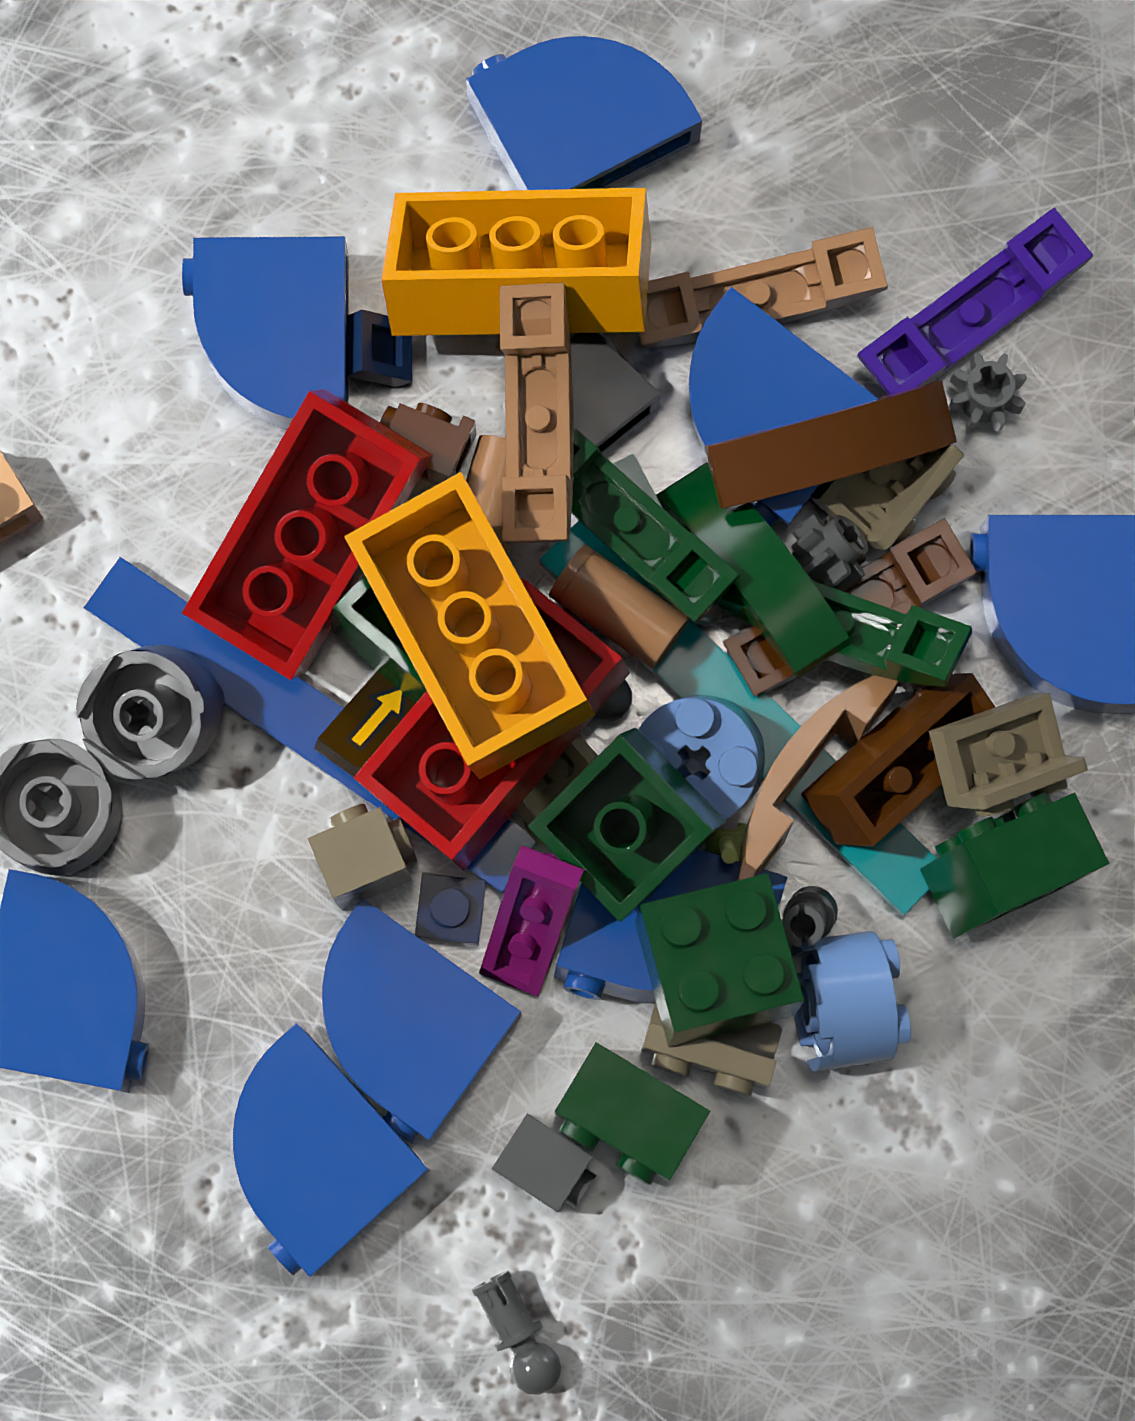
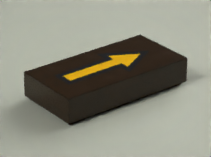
M376 671L317 738L314 749L354 777L416 703L381 673Z

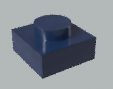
M363 309L347 315V376L393 387H399L412 382V336H392L387 315Z
M422 873L415 936L421 940L479 946L486 880Z

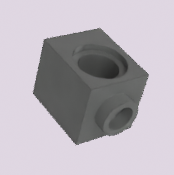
M528 1113L491 1168L556 1212L559 1211L564 1201L576 1209L597 1176L586 1169L593 1158L592 1155Z

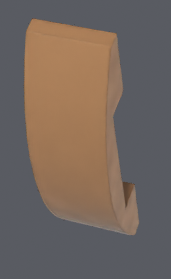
M873 227L811 241V249L690 278V273L687 271L648 281L644 332H639L642 348L695 343L706 319L730 287H733L780 324L824 313L887 290L888 285Z
M564 283L500 286V350L505 355L506 477H502V542L504 544L569 542L573 495L574 426L571 343L566 285Z
M873 675L854 684L818 709L791 737L774 761L754 804L741 844L737 881L761 875L785 843L794 820L779 811L778 808L836 733L853 746L859 742L890 704L900 681Z

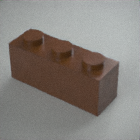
M954 673L951 675L946 687L927 686L921 690L914 691L807 787L801 795L836 844L874 847L942 784L929 731L995 708V705L973 673Z

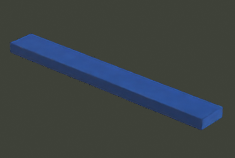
M119 557L83 607L87 613L139 648L148 645H170L193 654L206 665L216 682L222 687L225 697L224 706L374 808L381 807L383 814L390 819L395 820L399 818L351 775L314 749L317 738L344 709L342 706L299 677L289 680L183 615L182 611L188 603L187 601L122 557ZM400 818L402 825L405 829H407L415 836H417L418 838H420L421 840L435 848L431 843H429L425 838H423L419 833H417L413 828H411L407 823H405ZM507 819L465 870L477 878L486 881V884L503 894L521 845L534 849L538 842L528 832Z

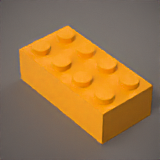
M646 188L395 193L381 279L392 336L500 334V286L564 283L566 285L570 333L644 332L651 256V234Z
M461 472L344 536L466 764L479 779L486 777L596 716Z

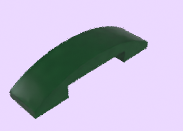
M574 427L572 515L665 599L697 624L740 578L739 573L693 532L687 531L610 462L596 445Z
M708 462L656 494L662 508L687 531L693 532L739 573L740 578L731 588L758 620L761 634L797 679L851 644L848 634L812 580L751 503L720 508Z
M812 581L843 626L851 643L827 660L893 680L946 687L973 633L972 626L911 605L908 613L904 614ZM731 587L715 603L736 617L760 629L758 620Z

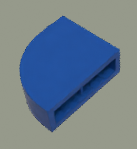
M588 36L551 39L527 47L507 58L503 54L489 57L473 69L472 76L466 78L468 101L518 190L610 188L700 141L703 120L681 84L656 60L631 46L617 41Z
M345 236L193 238V258H183L182 262L184 296H193L194 318L201 344L216 377L232 398L260 420L287 430L310 390L326 389L349 403V376H347L349 253Z
M733 287L727 290L706 319L693 350L689 373L690 411L698 440L705 454L704 446L764 429L777 428L878 399ZM821 484L750 503L770 527L778 521L788 529Z
M988 515L980 527V533L971 534L970 561L976 571H981L982 605L986 623L992 639L1008 665L1039 693H1050L1051 699L1062 705L1092 713L1135 714V515Z
M699 849L645 903L737 881L739 861L728 864L722 860L720 855ZM764 870L762 874H769L776 903L779 907L788 876ZM581 883L554 973V978L565 981L564 990L591 1000H600L602 993L631 1001L656 1002L635 925L638 910L619 922Z
M8 869L0 906V1068L130 1093L132 1080L142 1081L149 1055V1043L140 1042L145 1017V989L141 968L132 945L116 921L102 907L84 894L49 877Z
M363 898L339 930L325 965L322 982L323 1017L329 1040L340 1064L364 1093L388 1110L383 1119L397 1134L411 1144L419 1133L429 1141H432L521 1017V1011Z
M297 1022L263 1054L254 1066L240 1095L234 1119L233 1154L237 1175L245 1197L254 1213L275 1238L267 1246L269 1250L293 1276L302 1268L309 1277H312L393 1205L430 1169L402 1137L387 1124L377 1109Z

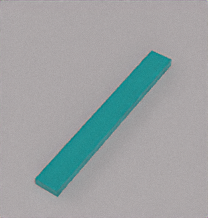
M579 521L570 528L569 542H556L539 559V564L557 580L575 553L586 544L670 603ZM690 621L654 670L643 664L678 699L694 695L715 696L732 701L744 709L755 721L763 737L765 749L763 782L782 749L801 727L767 693L754 698L733 660L696 624ZM823 749L784 802L896 912L904 916L929 890L920 868L937 858L901 823L896 825L874 847L836 844L801 795L807 787L836 762Z

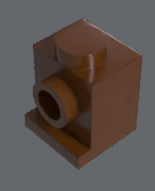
M399 403L398 408L389 405L380 420L381 424L433 455L420 479L435 485L461 472L476 437L474 419L463 415L459 426L451 424V415L426 403H418L416 409Z

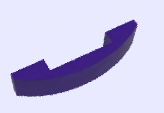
M1054 207L1009 240L1000 253L911 319L908 316L858 352L857 357L887 395L931 383L1031 310L1091 260L1093 254Z

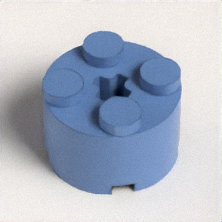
M708 695L680 698L656 709L643 721L638 729L725 820L742 809L754 797L760 787L765 767L763 737L751 716L732 701ZM687 747L693 751L703 747L708 749L711 756L707 759L705 765L710 771L709 775L702 770L692 774L687 769L685 764L690 759L689 754L686 752Z
M874 931L820 938L817 943L809 947L807 941L802 943V947H796L792 944L790 949L792 958L802 956L801 973L796 974L804 999L797 1014L794 1016L796 1031L801 1047L813 1045L817 1054L816 1058L807 1060L812 1071H822L894 1059L897 1045L909 1043L911 1039V1026L907 1009L904 1004H896L893 978H898L900 975V960L894 940H880Z

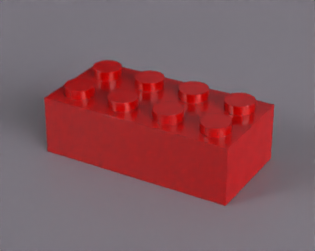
M326 389L310 390L183 609L182 614L289 680H293L306 673L331 631L333 607L364 575L344 536L404 504L433 455Z
M522 577L521 580L596 714L630 674L623 658ZM426 691L353 778L459 868L465 871L592 718L486 777L479 779L466 764L428 691Z

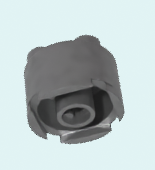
M148 645L122 652L99 663L89 673L81 686L76 710L77 718H80L81 728L85 737L82 741L87 752L97 760L100 766L116 776L125 779L161 777L191 765L210 749L221 726L225 697L222 687L216 682L206 665L193 654L170 645ZM150 700L153 703V713L157 716V722L150 723L147 720L150 710L143 702Z
M44 739L19 744L0 756V850L5 855L35 872L49 875H71L93 864L108 850L120 825L122 800L111 775L100 766L90 753L67 740ZM46 796L53 800L60 798L59 803L64 809L57 818L51 815L45 817L46 812L40 807V804Z

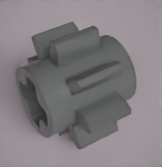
M975 352L970 360L972 371L970 374L963 370L954 371L950 382L955 387L962 389V392L952 398L949 409H963L964 413L969 417L967 429L972 431L978 422H991L995 431L999 432L1005 425L1004 410L1013 414H1020L1025 407L1026 402L1013 394L1015 390L1023 386L1027 376L1026 374L1013 375L1006 366L1008 362L1007 354H1002L997 362H985L983 356L979 352ZM980 382H984L988 390L998 389L1000 391L995 402L991 401L988 394L977 395L975 393Z
M813 514L792 532L798 540L791 546L794 551L792 555L812 581L832 588L836 586L840 591L845 592L865 575L860 565L866 561L864 555L868 552V543L860 529L848 518L842 515L832 518L828 515L824 520H821L820 517Z

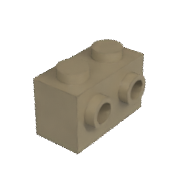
M365 804L345 809L329 818L332 828L307 838L331 896L341 910L358 904L362 898L368 900L412 881L406 865L418 861L400 818L387 822L381 807L368 812Z

